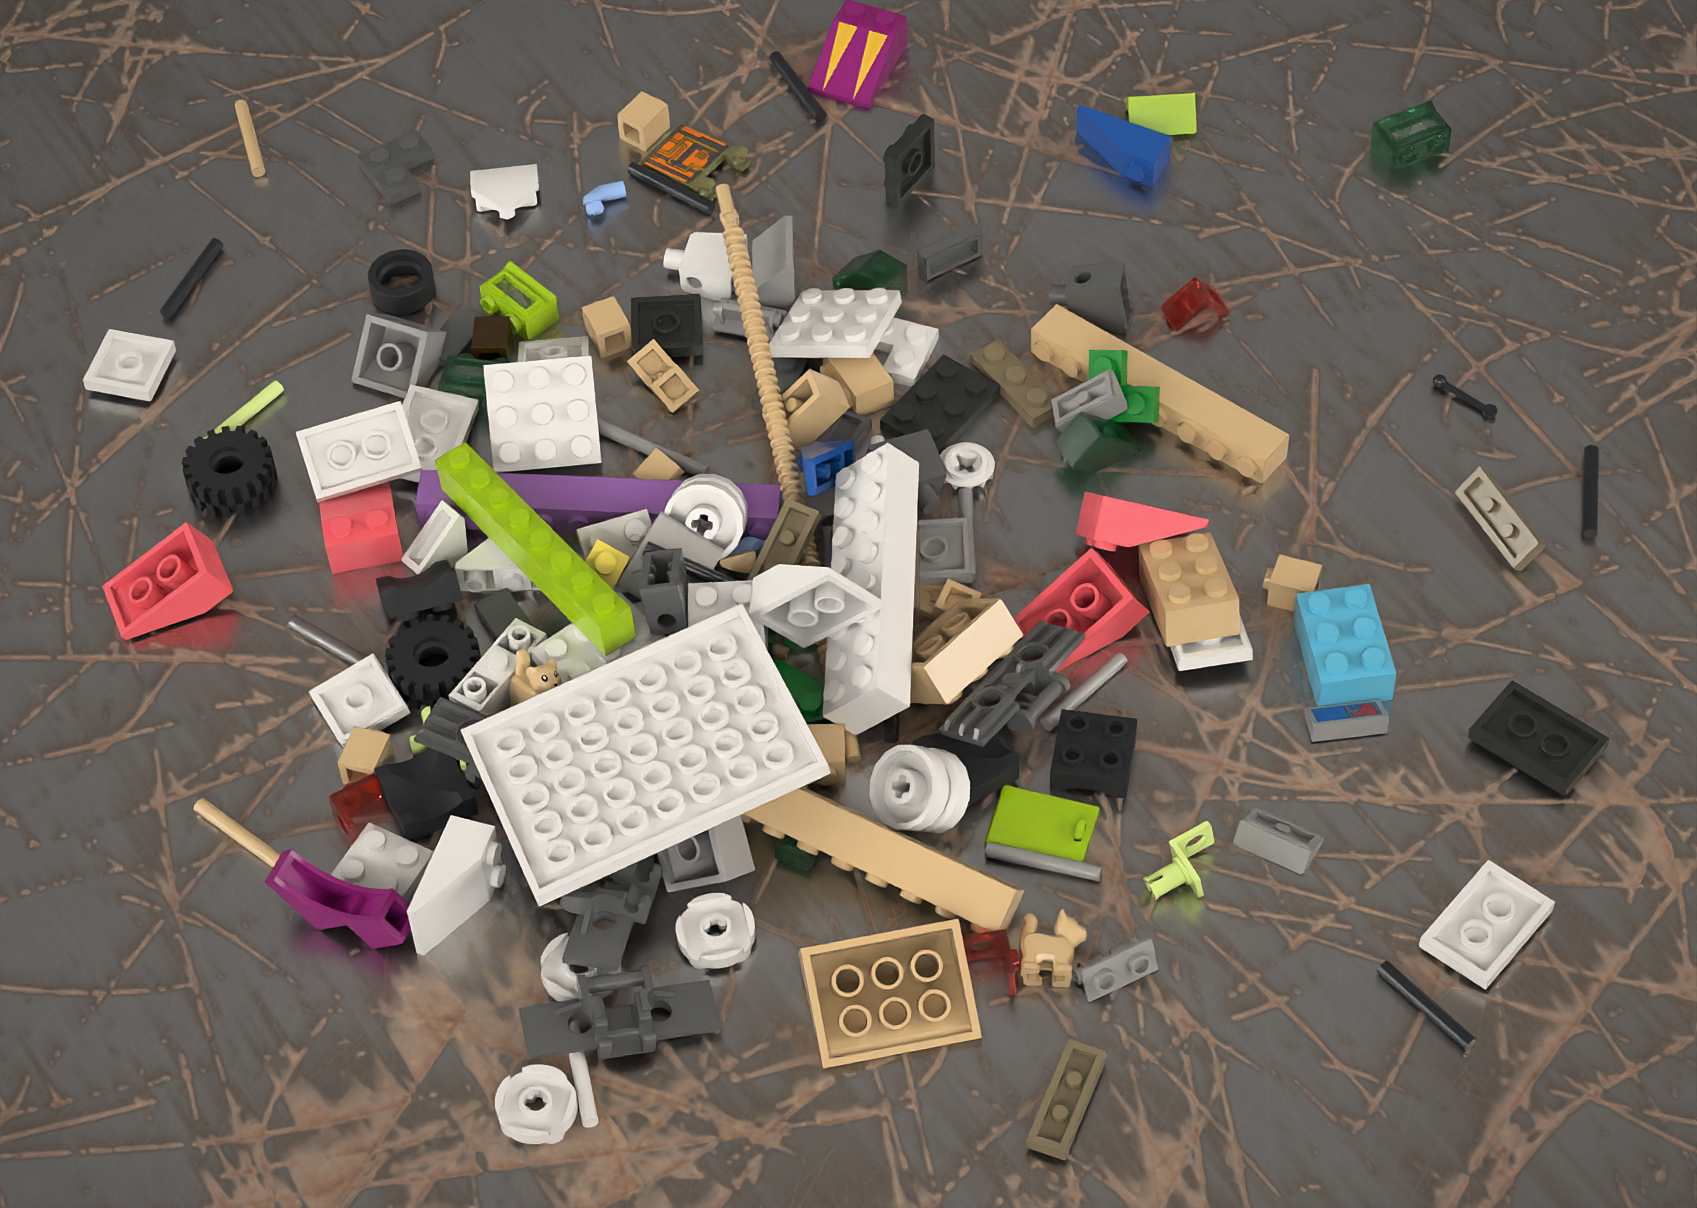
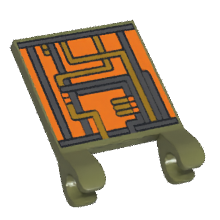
M681 123L639 161V164L713 201L717 197V193L712 191L715 187V182L707 176L724 160L738 171L747 169L751 162L745 159L749 154L746 147L740 145L730 146Z

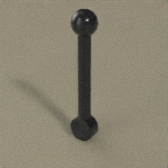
M1438 374L1434 376L1433 385L1435 387L1445 388L1483 411L1482 415L1486 419L1491 420L1496 417L1498 409L1495 405L1483 404L1447 382L1444 375Z

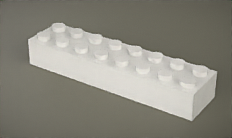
M889 443L868 453L850 466L843 468L840 472L836 473L831 569L884 601V608L827 636L823 717L835 724H845V730L854 735H858L910 707L919 462Z

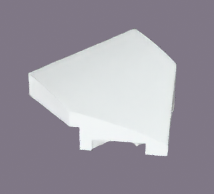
M537 164L470 171L471 194L476 200L477 211L497 210L500 213V218L508 220L515 216L516 208L536 205V191L539 190Z

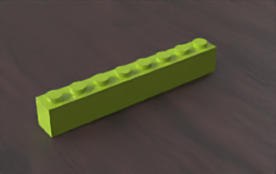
M466 442L435 459L442 490L605 656L636 638L631 607Z

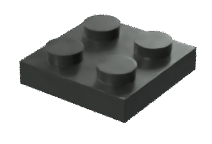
M922 114L913 124H909L897 142L888 146L883 156V162L885 163L884 186L886 202L895 207H898L935 167L934 118Z
M700 294L631 298L632 357L653 339L669 357L703 355Z

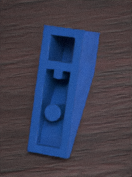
M1079 105L1077 108L1076 133L1122 176L1154 186L1170 161L1171 136L1083 105Z
M854 440L814 441L800 447L801 453L798 457V466L800 472L803 473L804 486L808 496H816L835 487L836 473L856 462Z

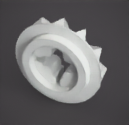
M970 442L957 443L949 446L940 454L947 472L944 484L950 483L954 491L959 487L972 489L974 486H979L983 488L988 479H993L994 458L985 447ZM960 465L965 467L972 466V473L965 469L960 471Z

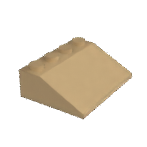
M959 918L800 948L798 951L806 996L823 1069L982 1038Z

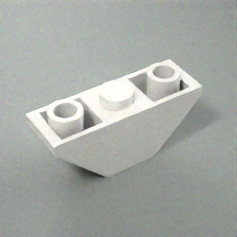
M490 538L455 564V571L461 591H501L505 588L510 592L540 590Z
M515 618L449 694V700L484 715L496 714L508 709L511 701L509 683L515 673L516 653L520 649L527 650L530 655V667H536L537 664L531 659L530 650L547 639L546 633Z

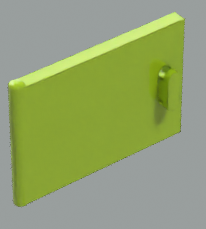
M1005 785L1002 787L984 844L987 845V842H993L1084 862L1100 807Z

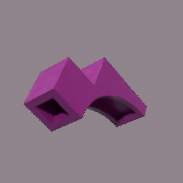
M292 849L282 851L265 880V883L316 929L322 930L347 925L373 949L402 944L411 928L407 914L410 903L393 888L374 889L343 881L310 864Z

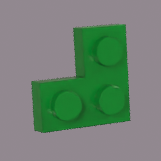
M1089 350L1088 380L1111 368L1128 405L1126 411L1105 422L1159 423L1160 387L1127 386L1128 351Z

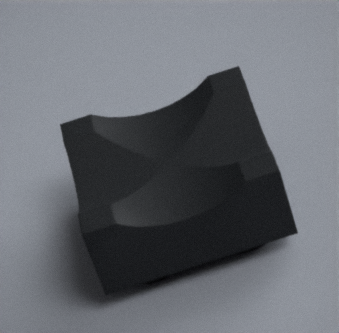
M447 559L435 562L426 571L412 577L396 578L387 575L375 578L382 607L390 619L396 617L397 621L414 619L419 616L418 611L432 607L434 612L448 610L455 606V601L463 599L456 571L450 568Z
M1061 709L1050 770V789H1091L1106 793L1112 797L1126 799L1137 736V719Z
M939 732L925 735L912 741L913 745L943 749L959 758L966 767L970 780V799L968 805L1019 778L1018 758L1001 743L996 735L983 747L942 735Z
M429 748L424 753L407 761L385 764L375 768L379 788L404 838L413 841L445 828L451 815L467 819L478 814L475 795L463 777L455 758Z

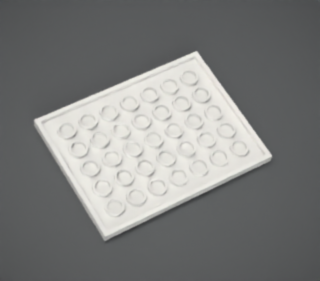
M742 603L461 729V733L538 906H542L831 774L826 759Z

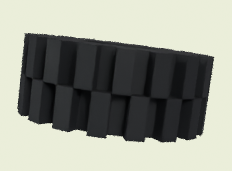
M229 426L221 427L222 432L217 434L214 429L206 432L208 436L206 439L199 436L194 440L196 447L188 446L185 451L187 457L182 459V470L192 502H196L197 508L201 511L207 508L208 514L215 517L218 511H221L223 518H231V512L235 511L238 512V516L246 515L245 509L249 507L253 511L259 509V501L262 500L266 503L271 498L269 491H275V480H278L270 446H268L267 440L263 436L259 438L257 431L252 429L246 434L245 428L242 426H236L235 431H230ZM227 465L242 466L233 473H217L218 470Z
M433 614L425 615L426 621L421 623L418 618L410 620V628L407 629L402 625L397 629L399 638L392 635L389 639L390 648H386L385 651L389 678L404 702L407 703L410 700L413 709L420 710L421 705H426V707L430 706L432 711L440 697L449 700V694L481 659L477 637H474L473 630L469 626L464 629L463 621L457 618L451 623L450 617L447 615H441L440 620H434ZM431 655H444L448 657L443 664L435 667H426L419 664L424 658Z

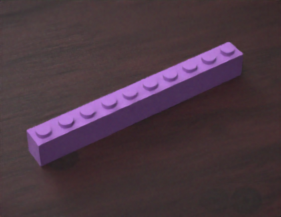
M421 470L415 500L419 526L426 524L443 500L465 518L466 529H480L442 490L438 471ZM497 473L555 532L575 534L577 529L647 509L653 524L659 513L665 511L674 491L684 482L682 480ZM734 483L742 491L748 504V522L741 539L755 537L766 540L783 506L781 485ZM701 514V518L704 521H708L709 516Z

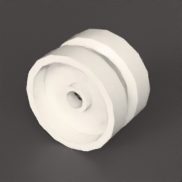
M698 474L686 479L674 491L664 511L670 517L724 549L720 559L727 557L736 548L748 522V504L742 491L730 479L717 474ZM701 514L709 516L708 521H704L701 518Z
M897 745L886 751L875 764L870 778L869 796L873 810L883 824L895 830L928 834L943 833L953 828L963 817L970 799V780L963 763L956 755L946 750L925 748L917 745Z

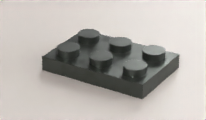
M943 354L880 419V429L894 437L928 429L940 455L946 448L953 445L1001 395V386Z
M1513 680L1469 728L1468 733L1469 739L1565 797L1606 750L1610 739Z

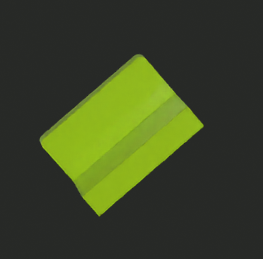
M1195 93L1125 97V108L1128 110V119L1131 123L1166 135L1194 134L1197 131Z

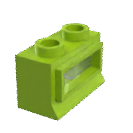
M511 261L506 264L503 270L479 286L481 293L480 304L484 311L490 316H510L512 333H518L526 341L532 340L559 320L556 296Z

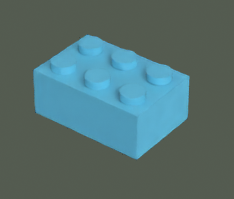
M1370 584L1296 594L1293 624L1316 705L1326 706L1380 699L1381 702L1392 700L1396 670Z

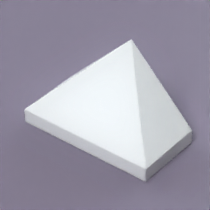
M442 500L401 560L417 575L429 569L435 562L446 559L450 568L455 567L456 562L468 554L465 518L447 502Z

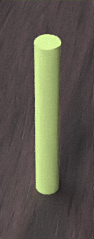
M274 380L214 429L215 433L222 432L221 427L229 426L230 431H235L236 426H242L284 391L283 386Z

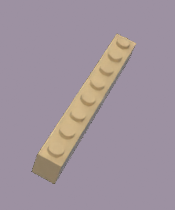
M1058 304L1031 329V353L1040 360L1047 361L1063 370L1068 376L1077 378L1082 382L1088 381L1089 350H1127V386L1160 387L1159 423L1153 424L1163 427L1177 435L1182 441L1191 443L1207 452L1212 458L1221 460L1235 468L1243 476L1250 477L1263 484L1287 458L1288 433Z
M803 786L741 814L743 822L750 823L751 818L764 824L762 831L774 837L784 839L786 834L797 839L796 847L808 853L818 855L819 851L833 856L830 863L850 872L856 867L867 872L865 879L873 884L887 888L888 883L901 888L900 896L907 900L922 904L924 899L937 905L935 912L943 917L953 920L960 916L971 921L970 929L990 938L993 933L1006 934L1025 891Z

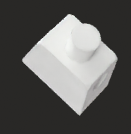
M694 232L690 235L685 250L666 249L664 268L679 270L680 285L683 291L700 294L701 297L715 301H721V298L731 300L735 298L736 288L732 278L733 272L730 270L731 264L728 262L729 256L726 253L727 248L724 245L723 233ZM744 234L743 236L746 239L745 245L747 246L748 253L747 234Z

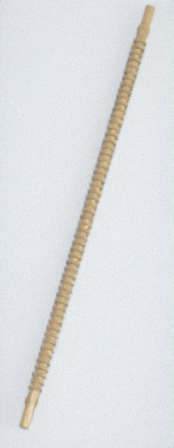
M720 184L716 187V193L721 210L719 214L720 221L725 229L723 232L724 245L729 256L728 262L731 264L730 270L733 272L732 278L736 288V295L738 296L737 302L740 305L739 311L742 313L743 328L746 330L745 336L748 338L749 353L752 355L751 361L754 363L753 370L756 372L755 379L758 380V394L762 397L760 403L763 405L762 411L765 414L766 429L769 431L768 438L772 440L770 446L773 449L772 455L775 457L774 464L778 466L776 472L779 475L778 481L781 483L782 499L785 501L788 498L806 505V500L803 498L804 491L801 489L802 482L799 480L800 474L797 472L798 465L795 463L796 456L793 454L794 447L791 445L792 439L789 437L790 430L787 428L788 422L785 420L786 413L783 411L784 404L781 402L782 396L779 394L780 387L777 385L778 379L775 377L776 370L773 368L774 362L771 360L772 353L770 352V345L767 343L768 336L765 335L767 329L764 327L765 321L760 310L761 304L758 302L757 287L754 285L755 279L752 277L753 271L750 269L751 262L749 261V254L745 245L744 231L739 227V215L736 209H734L729 185ZM812 535L799 563L800 566L821 567V563L817 560L819 554L815 551L817 545L813 542L815 540L814 535ZM827 637L815 642L819 646L817 652L821 655L819 661L823 664V673H825ZM845 730L846 761L848 763L859 762L861 760V753L857 736Z

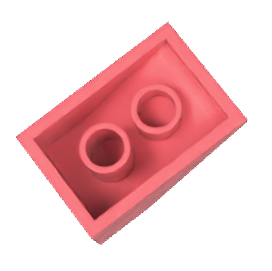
M390 481L319 502L325 548L332 574L402 561L403 552Z
M1085 491L1075 534L1086 537V545L1115 552L1117 545L1132 547L1207 527L1208 519Z
M185 522L102 586L121 637L125 640L206 613L233 592L214 542L188 522Z
M1091 548L1013 619L1023 634L1022 639L1040 621L1084 633L1085 639L1055 670V673H1058L1122 638L1147 616L1150 611L1114 568Z

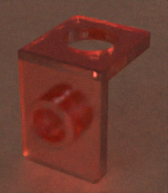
M1196 277L1192 278L1161 305L1165 317L1171 328L1175 331H1179L1207 306L1224 317L1230 314L1218 291Z
M374 773L356 782H350L341 790L328 796L334 819L352 845L357 839L355 826L348 815L382 797L378 778Z
M1006 929L963 935L967 961L1001 956L1008 994L1014 995L1015 973H1020V962L1017 949H1010ZM979 942L991 943L989 947L982 950L970 948Z

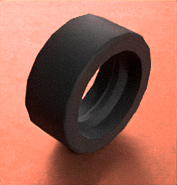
M400 249L389 251L379 256L371 264L368 271L372 300L378 308L387 313L401 315L416 312L424 308L432 300L436 291L432 264L426 256L414 250ZM408 273L422 278L416 285L408 289L392 290L382 286L388 278L397 274Z

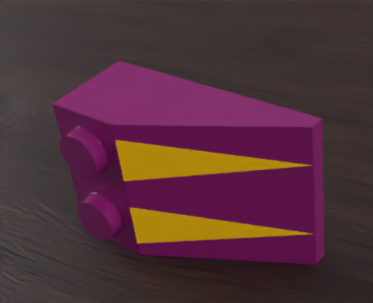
M846 0L832 22L809 82L808 90L814 94L869 109L907 46V16L856 1Z

